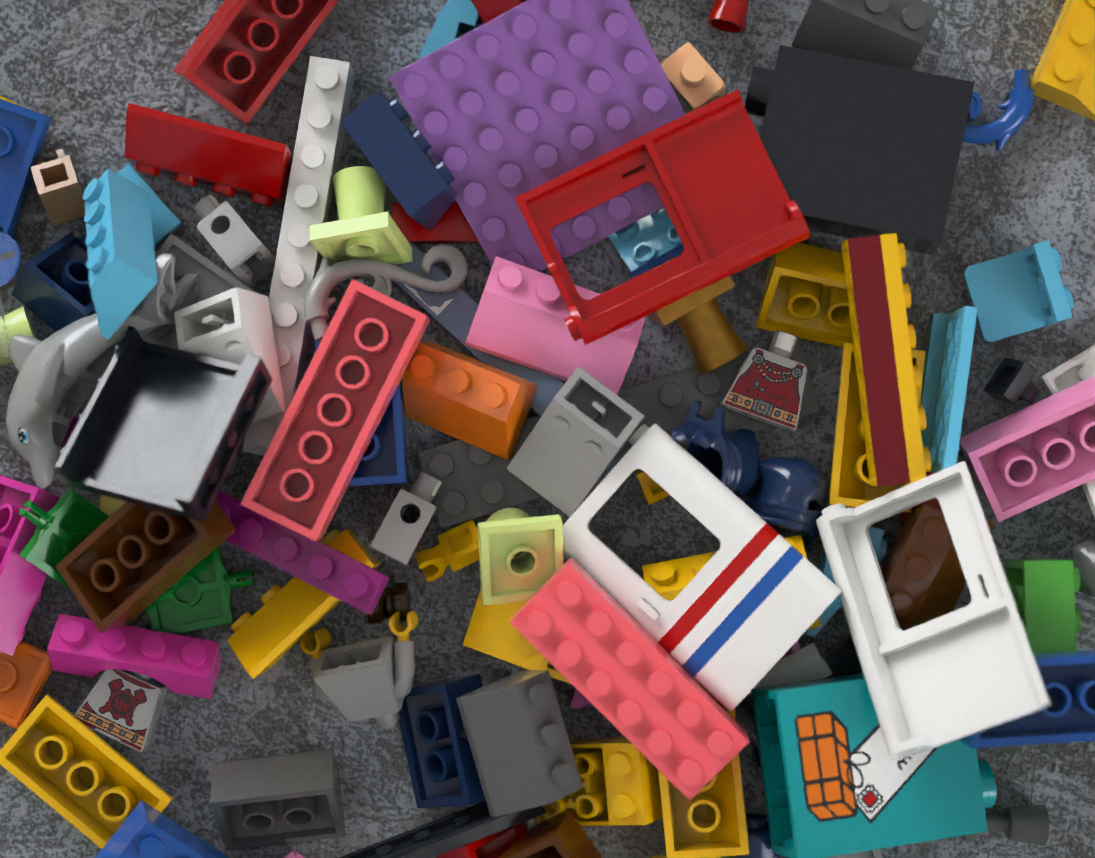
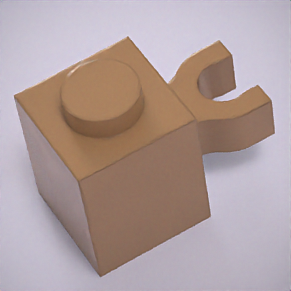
M63 148L56 150L57 159L44 163L42 155H40L37 165L30 167L38 194L52 227L85 216L83 187L70 155L66 156Z

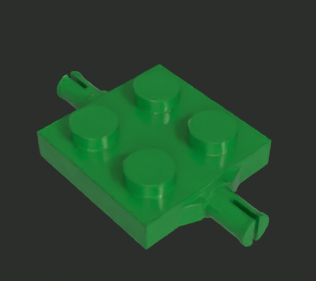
M67 488L56 505L47 513L31 500L23 504L34 512L35 515L22 507L19 515L37 527L33 537L19 556L72 591L56 568V565L110 516L74 490Z
M219 545L144 610L150 618L152 630L180 634L235 622L231 602L233 589L255 586V578L239 581L240 578L255 576L253 569L229 574L224 565L221 546Z

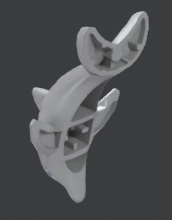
M161 254L156 258L158 283L109 340L101 336L96 314L78 319L56 331L43 341L17 334L12 337L10 355L19 374L9 397L6 425L10 443L29 462L33 479L39 488L44 489L52 483L55 465L66 432L74 416L86 409L95 392L98 379L104 375L114 356L116 345L123 339L129 326L135 327L141 337L156 327L174 325V312L192 304L200 284L201 274L187 273L175 282V257L173 254Z

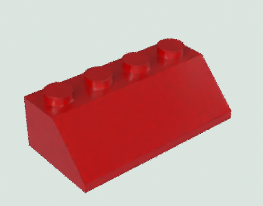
M128 103L126 110L125 158L135 165V172L158 178L159 172L174 176L173 182L196 188L197 182L211 185V192L225 197L234 198L236 192L251 196L249 200L251 203L267 208H273L274 202L285 205L293 160V153L286 144Z

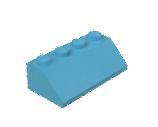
M107 168L99 179L94 178L90 181L83 193V200H85L84 221L86 222L87 232L85 243L88 249L87 268L89 269L90 291L101 336L109 340L158 283L148 191Z

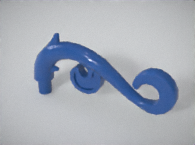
M1020 69L1014 71V89L1010 90V99L999 107L1000 110H1005V112L997 120L988 124L975 126L966 124L963 142L984 144L996 141V150H1002L1008 139L1026 121L1031 111L1034 90L1030 89V70ZM974 91L968 114L969 121L975 120L982 111V99Z

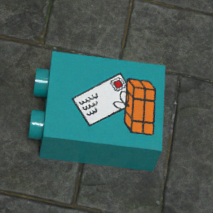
M863 673L759 687L751 690L773 853L787 858H826L988 832L985 808L994 806L997 795L994 774L988 762L982 758L978 759L976 748L967 746L961 742V739L919 754L891 759Z

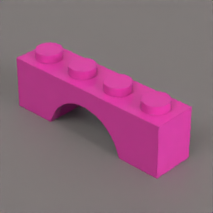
M60 613L47 648L53 671L93 678L97 673L105 670H127L149 676L161 682L173 693L206 699L212 698L221 666L219 642L127 625L100 633L91 619Z

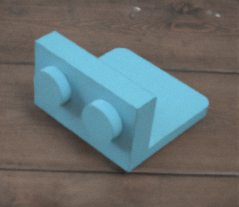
M664 207L607 236L630 272L682 244Z
M1049 240L1033 244L1022 251L974 264L964 269L963 278L972 307L978 308L976 320L981 337L985 342L991 343L1073 317L1071 310L1074 308L1073 297L1069 288L1063 287L1059 271L1062 270L1061 258L1055 248H1051Z

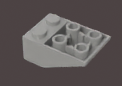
M578 366L553 398L506 469L568 517H571L628 445L631 436L644 424L645 416Z

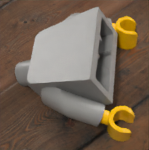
M412 610L407 614V628L400 624L399 611L389 619V628L393 634L397 635L398 642H394L392 637L388 636L326 649L331 644V635L327 629L320 628L316 630L314 636L312 632L305 634L301 638L300 647L303 652L312 655L313 660L309 663L318 696L337 707L347 720L354 722L374 718L382 729L394 726L400 719L399 711L402 708L405 696L411 692L413 684L415 650L414 641H410V632L418 625V616L415 611Z

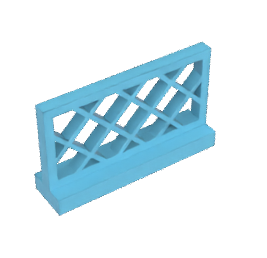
M964 306L948 315L932 313L930 315L920 405L924 407L926 415V430L921 431L923 447H928L931 456V471L927 472L937 473L957 464L977 307Z

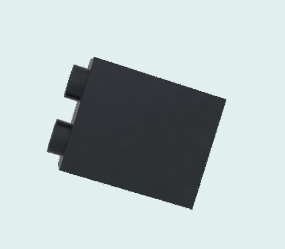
M784 45L779 47L775 70L753 66L744 107L748 115L764 117L760 136L762 144L790 201H795L810 231L845 238L897 233L898 243L903 242L905 250L932 255L941 244L975 82Z

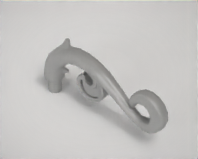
M447 244L433 246L427 251L422 260L421 270L425 274H429L430 267L434 263H446L450 267L451 276L442 281H434L381 260L369 258L349 259L330 266L328 259L323 258L320 268L305 294L304 316L306 324L311 325L315 342H321L328 328L327 320L330 318L328 309L336 302L334 297L329 298L332 290L343 281L354 277L370 278L374 283L370 288L390 297L392 292L390 280L431 292H451L457 290L463 284L468 274V263L465 256L458 248ZM362 279L357 280L358 282L364 284Z

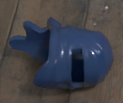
M694 401L684 424L672 430L671 438L680 441H690L686 451L738 498L744 497L750 490L754 489L760 473L759 447L754 432L743 428L737 431H726L724 405L719 404L714 418L708 419L703 415H699L702 401Z
M773 457L763 459L759 466L761 473L759 486L754 491L751 500L742 501L767 524L806 533V545L813 546L814 540L819 536L816 520L822 516L821 511L823 510L816 502L817 499L826 498L828 486L826 477L820 469H816L811 462L803 458Z

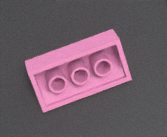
M496 256L464 345L567 381L579 366L618 395L638 345L646 316L587 345L584 344L582 338L574 342L564 321L571 314L553 277ZM575 285L580 297L588 300L600 295V293Z
M1095 376L960 437V448L998 523L1095 479Z

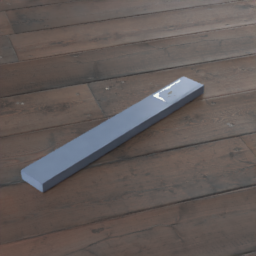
M411 242L409 244L412 247L413 262L396 265L434 281H442L449 278L435 264L430 267L429 274L422 272V260L425 255ZM393 281L477 360L538 384L530 408L541 418L553 398L564 385L559 378L464 345L478 304L460 287L451 292H431ZM628 443V445L621 452V454L618 456V458L615 460L612 466L605 473L604 477H606L609 474V472L631 449V444Z

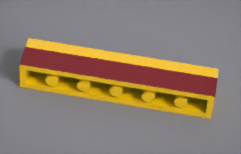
M897 233L846 239L841 243L870 486L878 487L916 482L925 478L927 471H931V456L928 447H923L921 431L926 430V415L924 407L917 404L916 390L921 389V374L919 366L912 363L911 349L916 348V333L913 324L908 325L906 308L911 307V292L908 283L903 284L901 267L906 266L905 246L903 242L898 243Z

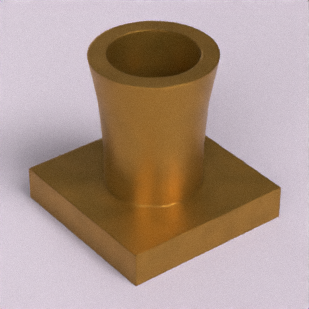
M730 276L649 315L652 322L662 326L674 320L677 321L692 353L698 374L709 372L728 363L748 348L732 328L715 300V297L735 287Z

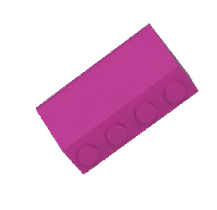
M0 476V651L13 656L16 646L24 637L25 626L33 607L40 600L41 589L47 577L46 573L19 556L33 537L37 527L23 516H20L19 511L22 507L35 515L34 512L23 505L31 500L47 513L56 505L61 497L40 488Z

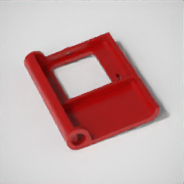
M738 89L515 197L571 316L564 319L574 342L582 338L585 345L810 237L806 221L795 201H790L744 107ZM645 183L652 184L684 247L683 253L588 300L581 298L551 237L552 229Z

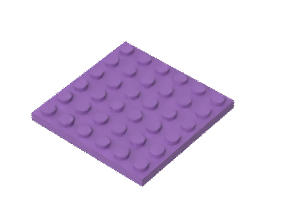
M527 0L389 75V79L414 125L432 145L429 152L435 163L442 160L456 178L450 183L458 193L455 199L491 265H493L497 256L539 272L546 269L547 265L515 197L686 115L628 0ZM645 183L556 226L551 231V237L563 260L664 206L655 187L650 183Z

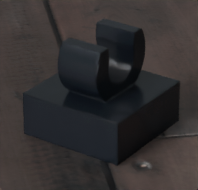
M1005 357L983 390L997 400L1015 404L1017 400L1021 401L1023 398L1026 402L1032 404L1040 392L1036 386L1030 383L1037 370L1024 361Z

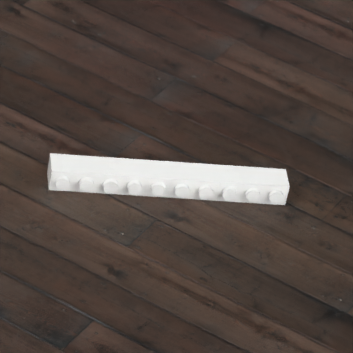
M310 56L269 294L270 313L286 411L304 376L311 334V325L306 324L304 316L305 294L324 258L310 241V225L330 222L334 199L332 177L339 170L345 127L340 120L348 115L355 76L350 62ZM285 413L251 424L245 436L243 452L264 456Z

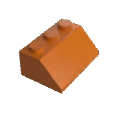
M424 341L419 342L401 379L405 417L506 460L512 459L538 384L445 346Z

